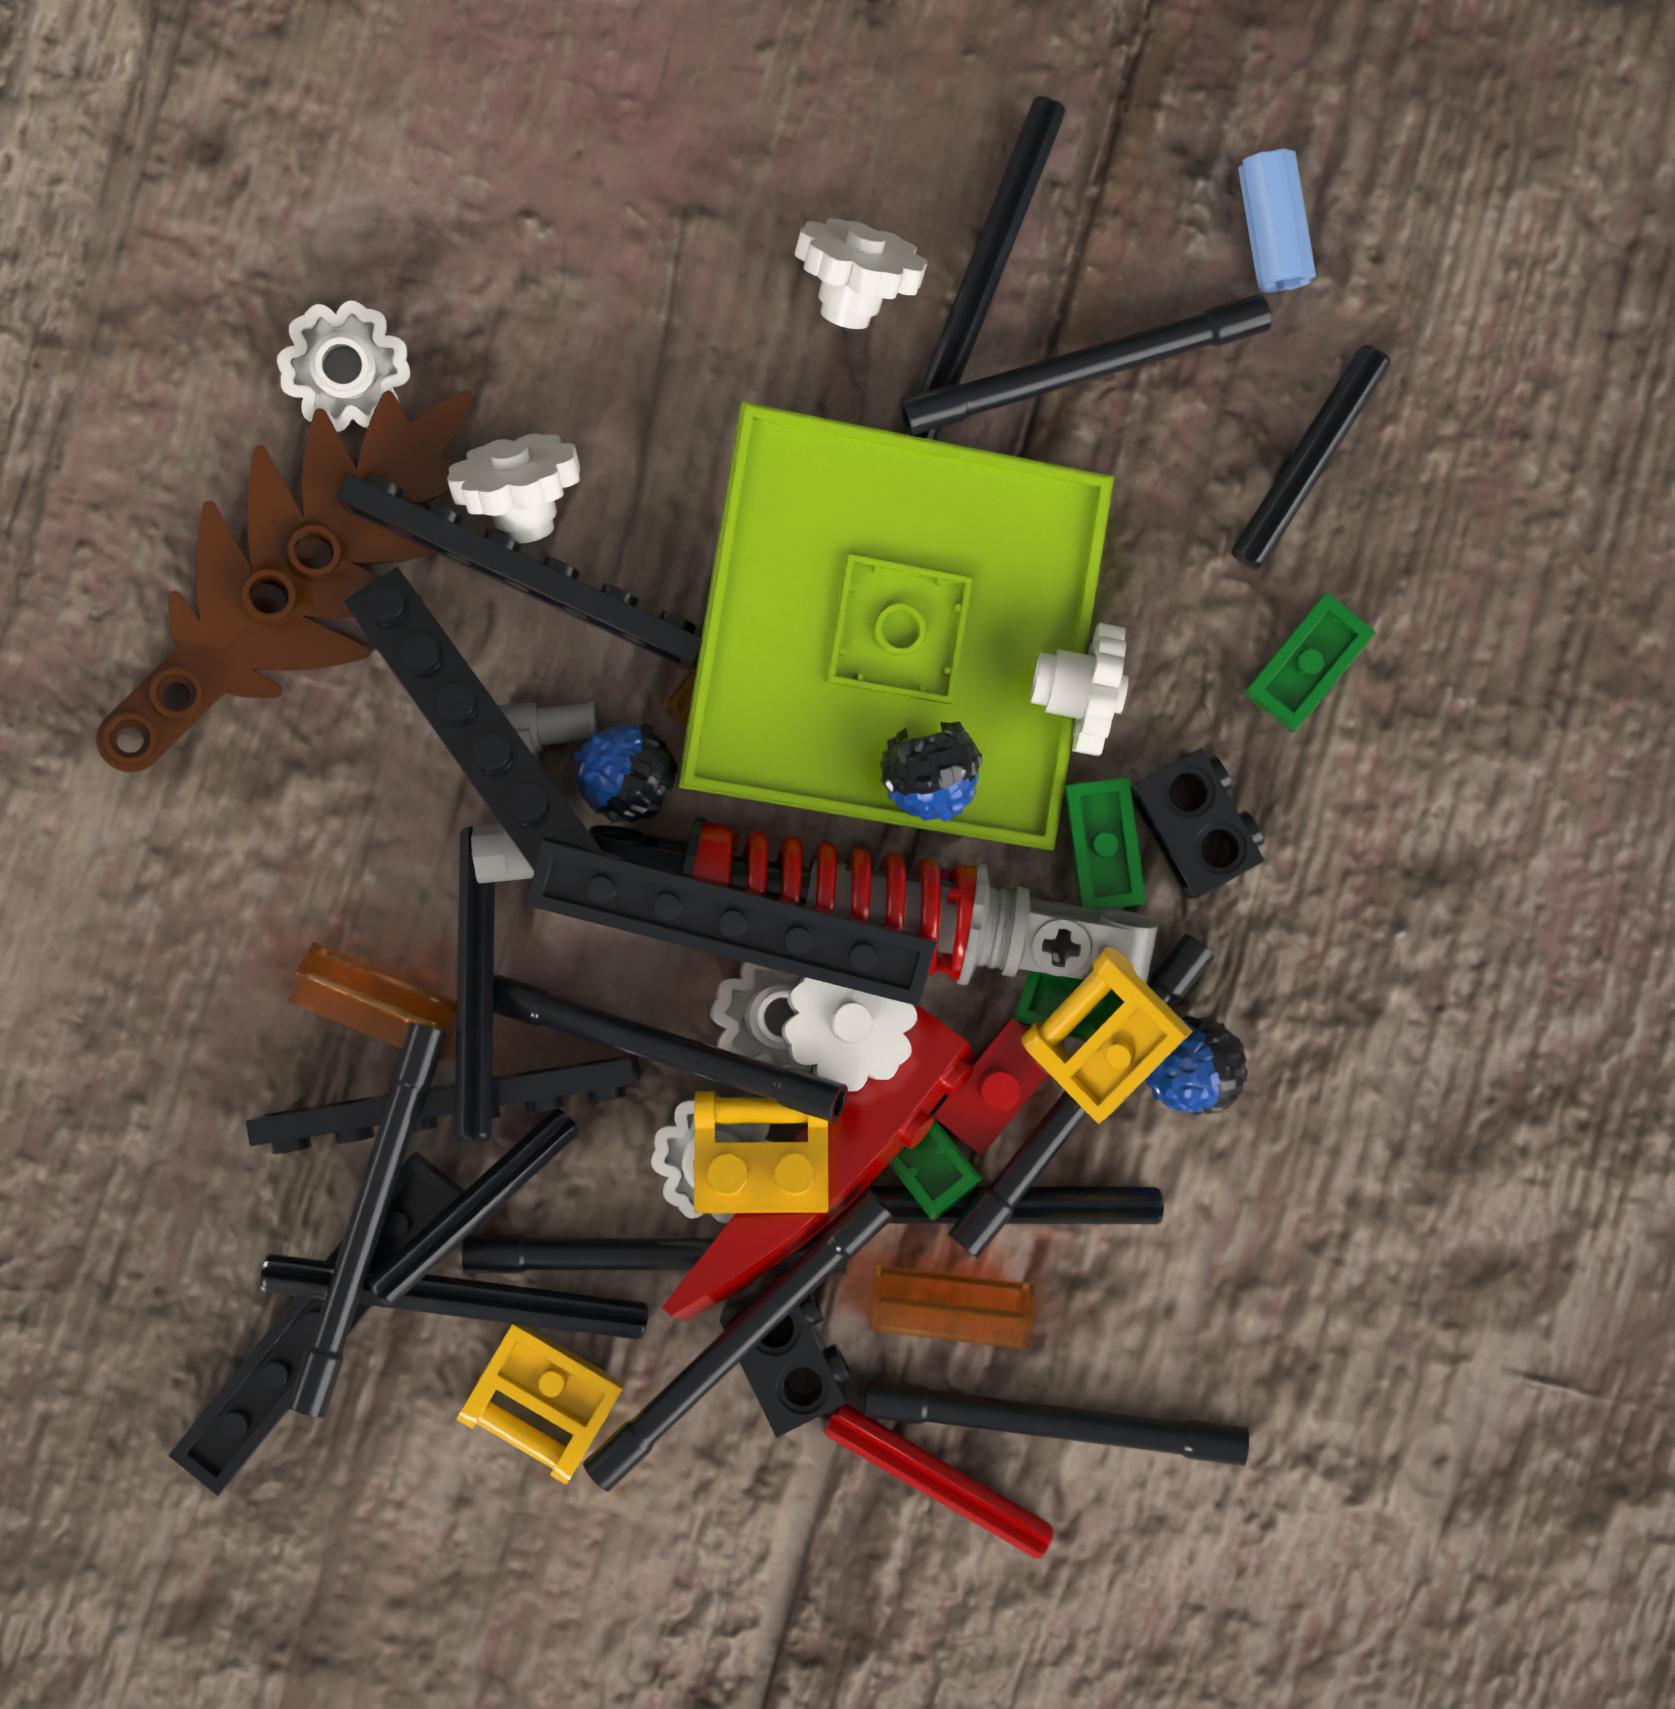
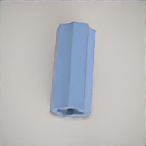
M1282 148L1275 151L1259 152L1243 159V165L1238 167L1258 291L1273 293L1293 290L1311 283V279L1316 276L1296 152Z

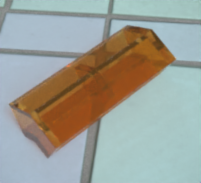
M316 942L312 943L295 971V983L287 1000L290 1003L400 1049L410 1021L444 1030L448 1034L439 1060L443 1059L456 1028V1001Z
M876 1265L868 1319L869 1331L1028 1349L1030 1331L1034 1321L1035 1284Z

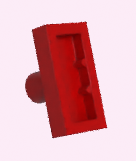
M1011 1016L971 1064L974 1070L964 1087L952 1098L946 1095L932 1112L933 1117L980 1156H983L1049 1074L1026 1050L1021 1038L1028 1029Z

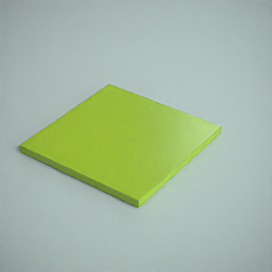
M742 402L739 406L677 788L1054 851L1075 718L1044 712V705L1030 703L1031 687L1040 652L1055 655L1057 649L1086 654L1114 476ZM960 721L982 754L983 761L979 767V780L976 785L977 793L973 796L972 802L965 806L962 813L952 816L951 820L942 821L941 818L924 821L920 817L911 816L906 810H901L895 801L889 799L888 791L880 779L882 776L880 762L882 761V752L888 749L887 740L896 736L897 732L904 728L907 729L908 738H919L942 732L940 722Z

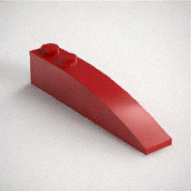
M913 1005L917 1013V1021L910 1030L903 1033L911 1044L912 1052L910 1057L899 1065L898 1070L889 1080H875L868 1077L861 1089L849 1091L844 1110L836 1123L828 1121V1212L736 1213L661 1308L670 1316L687 1322L745 1288L806 1244L852 1204L891 1163L905 1145L909 1149H913L925 1137L934 1122V1118L929 1115L945 1094L950 1098L954 1097L964 1087L973 1073L974 1067L969 1063L975 1055L969 1043L921 1006ZM808 1123L792 1142H808Z

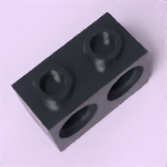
M1202 748L1183 756L1131 785L1133 803L1187 899H1198L1265 861L1258 849L1259 846L1264 844L1260 829L1247 811L1238 813L1227 791L1233 788V784L1226 768L1217 756L1213 755L1207 758ZM1177 776L1188 777L1197 785L1199 791L1198 802L1190 811L1178 809L1170 799L1169 788ZM1211 831L1221 833L1229 843V856L1219 867L1209 865L1201 854L1202 840Z
M772 1284L723 1307L719 1319L723 1329L725 1330ZM812 1292L789 1314L794 1325L787 1334L779 1337L767 1335L740 1361L776 1438L846 1404V1386L844 1382L851 1380L852 1375L838 1345L835 1343L826 1347L816 1327V1324L823 1322L824 1318ZM806 1367L814 1370L820 1376L822 1382L815 1391L808 1394H800L788 1386L785 1378L792 1370Z

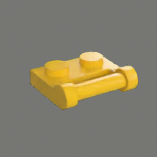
M1106 947L1093 960L1094 970L1044 1023L1035 1022L1021 1038L1026 1050L1098 1125L1107 1119L1193 1032L1135 973L1131 962L1112 947ZM1112 989L1124 1003L1071 1056L1064 1049L1062 1041Z
M695 1091V1213L828 1212V1121L782 1107L776 1101L765 1097L716 1098V1091ZM808 1123V1142H716V1124Z
M512 1324L456 1420L471 1429H474L477 1424L552 1468L550 1476L567 1485L622 1392L625 1383L527 1325ZM495 1391H500L571 1433L573 1436L567 1446L492 1403L490 1400Z

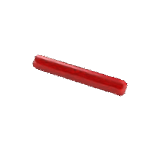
M847 1404L832 1410L824 1431L828 1438L1033 1558H1040L1047 1551L1054 1535L1053 1527L1049 1522L873 1419L863 1417L861 1412Z

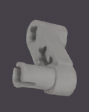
M537 701L498 706L538 762V752H543L544 745L590 741L596 732L599 733L595 701L540 708ZM499 823L473 826L471 847L478 883L533 878V870Z

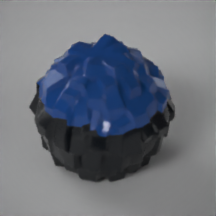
M960 721L940 722L942 732L919 738H908L907 729L904 728L897 732L896 736L887 740L888 749L882 752V761L880 762L882 772L880 779L888 791L889 799L895 801L901 810H906L911 816L920 817L924 821L941 818L942 821L951 820L952 816L962 813L965 806L972 802L973 796L977 793L976 785L979 780V767L983 761L982 754Z
M633 724L612 725L605 731L596 732L591 740L585 742L581 750L577 751L573 757L578 763L575 782L578 785L583 800L588 803L589 808L595 814L603 815L612 823L619 821L634 823L638 819L655 817L661 810L664 791L673 788L674 776L678 772V765L675 763L673 755L668 751L666 742L660 736L654 734L652 727L648 724L638 726Z
M1186 1015L1182 1020L1193 1032L1145 1079L1148 1087H1151L1154 1099L1161 1100L1169 1109L1173 1108L1176 1111L1180 1110L1196 1116L1202 1113H1220L1233 1105L1238 1095L1243 1091V1083L1247 1080L1248 1070L1245 1067L1244 1046L1238 1037L1225 1028L1224 1023H1218L1211 1016L1195 1018Z

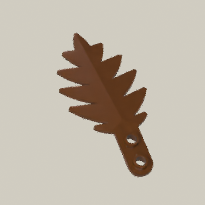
M391 391L384 392L367 427L357 468L326 411L320 408L316 409L306 441L302 466L301 496L303 515L266 448L262 445L254 448L247 496V540L250 565L213 501H205L202 507L197 535L195 564L199 619L180 592L173 591L170 593L168 606L169 621L177 648L100 724L96 736L97 748L101 757L109 766L127 773L140 772L151 767L225 693L253 699H268L280 696L282 687L255 670H313L339 666L368 658L370 649L367 646L308 618H354L345 605L344 600L381 577L356 564L404 562L436 553L344 511L336 498V494L347 473L363 481H366L368 474L382 477L403 489L404 494L401 499L414 505L433 500L451 492L447 477L450 474L449 467L457 462L443 454L453 441L467 415L473 399L472 393L463 391L435 404L409 422L394 394ZM180 685L188 691L189 700L181 707H172L165 702L163 698L164 691L169 686ZM135 730L142 735L144 742L138 751L128 753L119 748L117 739L123 731Z

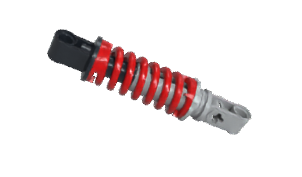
M701 816L695 817L687 840L645 834L635 829L614 825H596L590 827L588 831L603 852L934 937L937 945L928 976L934 975L937 971L947 973L951 980H955L957 984L967 985L976 966H987V968L992 969L996 967L1000 970L1001 975L1015 977L1018 969L1084 980L1094 970L1093 960L1106 947H1112L1122 953L1133 965L1135 973L1147 983L1159 925L1155 920L1128 911H1103L1065 903L1030 898V889L1026 887L1015 886L1011 892L1002 888L998 890L996 887H990L986 864L977 863V866L958 864L953 869H939L938 863L933 859L923 858L916 864L912 875H907L905 860L899 853H887L877 870L872 869L870 852L864 847H854L849 852L844 864L837 862L836 847L829 841H821L814 849L809 867H803V847L801 840L797 836L788 835L784 837L780 844L776 861H768V837L763 830L758 829L752 830L749 833L742 856L732 855V851H737L739 834L733 833L731 827L727 824L707 821V817ZM1059 929L1068 930L1070 938L1063 940L1061 948L1050 947L1049 940L1056 938Z

